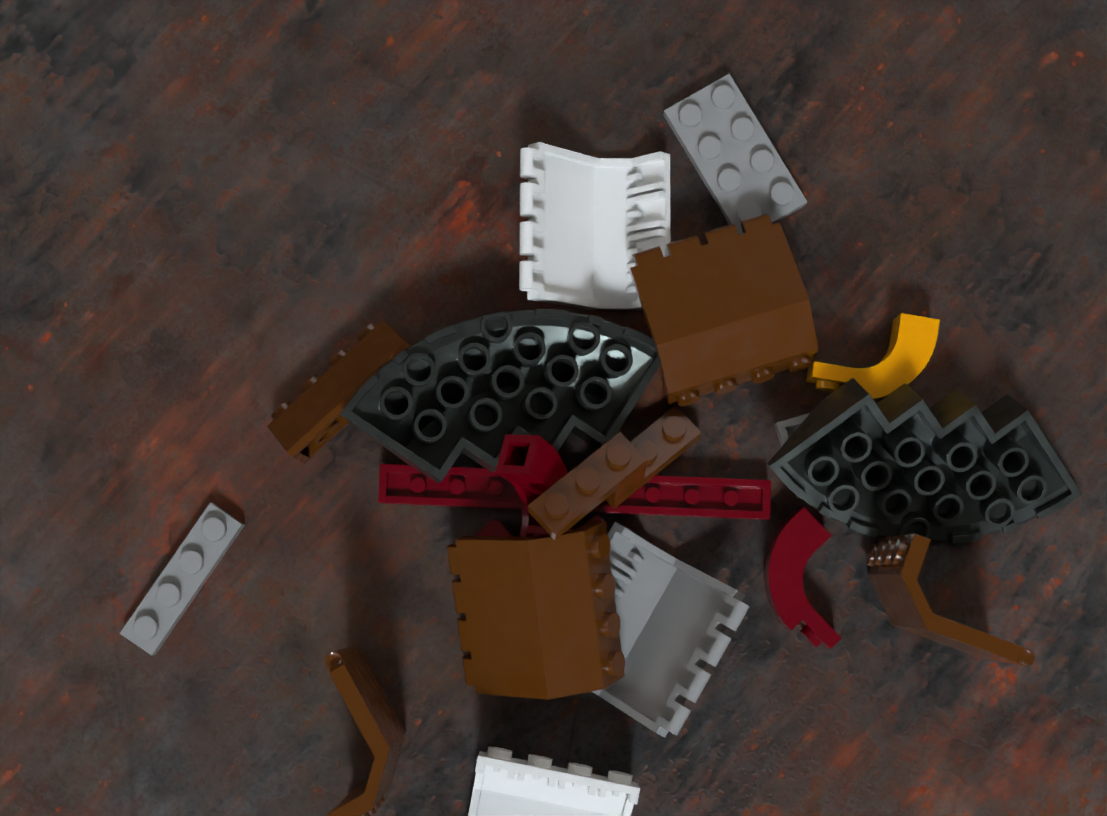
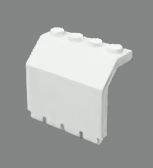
M541 142L521 148L520 177L528 179V182L520 184V216L528 218V221L520 222L519 254L527 256L528 261L519 262V290L527 292V300L584 310H643L630 275V268L636 266L633 254L660 246L663 257L669 256L666 244L671 243L670 154L659 151L635 158H596Z
M488 747L487 753L480 751L478 754L468 816H631L634 804H638L640 786L639 783L632 782L633 775L609 770L608 777L592 774L593 767L584 764L569 762L568 769L551 766L553 759L530 754L526 761L511 758L513 752L511 750Z

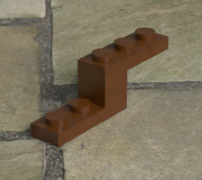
M674 406L630 442L621 432L616 434L528 505V512L556 540L604 500L615 509L701 438L702 432Z

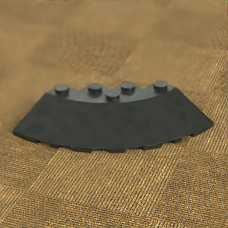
M558 309L504 311L453 324L428 335L423 340L403 350L376 372L356 392L340 415L404 462L439 484L443 481L461 452L492 473L495 472L505 434L539 435L558 452L570 432H572L598 450L618 433L659 369L660 362L652 338L632 328L605 321L597 316L569 313Z
M854 378L850 379L818 403L767 463L793 493L816 508L819 513L829 519L832 518L846 524L848 528L873 537H876V535L892 537L915 533L931 539L930 541L950 540L952 544L972 542L982 539V535L1000 530L1003 533L1016 529L1017 524L1034 517L1040 520L1083 495L1028 409L1009 394H1006L986 410L980 412L975 403L961 391L955 389L928 408L924 400L906 383L876 404L870 394Z

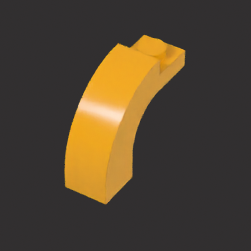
M901 313L893 319L888 350L884 358L877 365L868 368H851L814 361L808 367L806 382L816 383L815 389L834 392L847 381L854 378L870 394L874 401L881 400L904 383L907 385L911 383L925 368L936 345L940 319Z

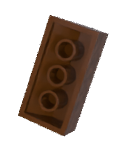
M384 320L378 325L373 322L364 328L357 337L359 342L350 351L343 349L330 360L329 365L331 368L320 378L318 375L311 377L300 388L302 395L292 404L289 401L283 403L272 413L271 418L273 421L267 427L292 458L306 463L350 423L340 413L356 392L384 365L400 352L410 347Z

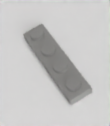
M209 503L120 634L151 656L156 655L245 524L214 503Z

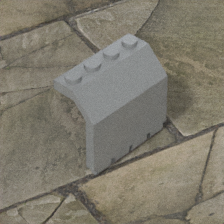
M615 522L607 536L611 544L609 555L611 571L615 579L614 595L616 611L620 618L619 635L621 651L625 657V676L605 689L591 692L655 733L666 737L667 733L671 732L677 736L691 712L690 709L683 706L685 701L688 699L696 703L711 676L710 673L703 669L707 663L714 667L717 666L731 641V638L724 634L725 630L728 627L736 632L749 606L742 602L745 595L738 590L676 559Z

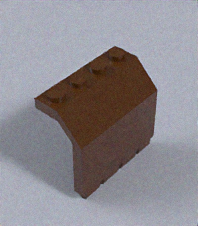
M768 214L741 221L743 234H738L735 224L704 232L706 245L701 246L697 235L666 244L669 254L667 257H663L660 246L633 254L636 266L630 268V275L657 350L664 378L663 392L668 406L676 403L679 406L691 405L699 401L700 396L715 392L716 395L727 394L734 391L738 384L751 380L754 384L762 383L772 379L775 376L774 373L787 369L790 372H798L811 366V362L815 361L818 343L809 297L781 224L779 222L772 225Z
M591 521L572 531L563 533L556 540L550 535L538 537L463 536L455 539L456 544L447 546L450 574L460 575V578L451 581L456 613H465L466 615L457 619L461 651L471 652V654L462 657L466 685L475 686L476 694L549 700L602 690L625 676V657L621 651L619 635L620 618L616 611L614 595L615 579L612 575L609 555L611 544L607 536L605 521Z
M914 533L880 538L879 543L874 542L871 545L866 559V565L870 566L868 577L891 625L983 659L1022 666L1033 664L1035 655L1031 650L933 614L917 581L931 539Z
M349 646L328 653L325 657V664L373 753L374 761L368 782L350 791L326 816H371L377 812L376 809L381 807V803L385 801L384 794L391 787L406 735L402 723L366 657L363 656L357 646Z

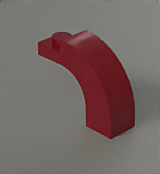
M505 434L496 473L511 482L519 494L522 506V526L519 536L538 537L549 535L528 512V505L568 474L566 467L554 447L539 435ZM572 526L570 529H568L566 532L572 531L573 526Z
M805 507L797 509L780 526L769 545L763 573L765 592L775 617L785 630L792 631L801 623L804 627L800 630V633L811 645L817 648L821 644L824 648L831 649L842 638L810 605L803 588V573L809 558L832 535Z

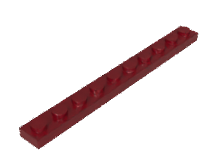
M380 464L379 504L522 510L516 488L511 482L497 474L496 471L492 473L486 468L451 467L443 481L438 484L410 465ZM655 475L615 509L604 500L589 513L770 520L771 480Z

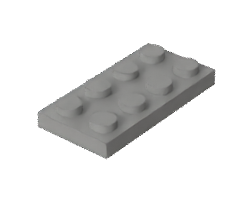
M730 74L664 110L663 116L728 224H735L738 234H743L741 221L768 214L772 224L807 204V200Z

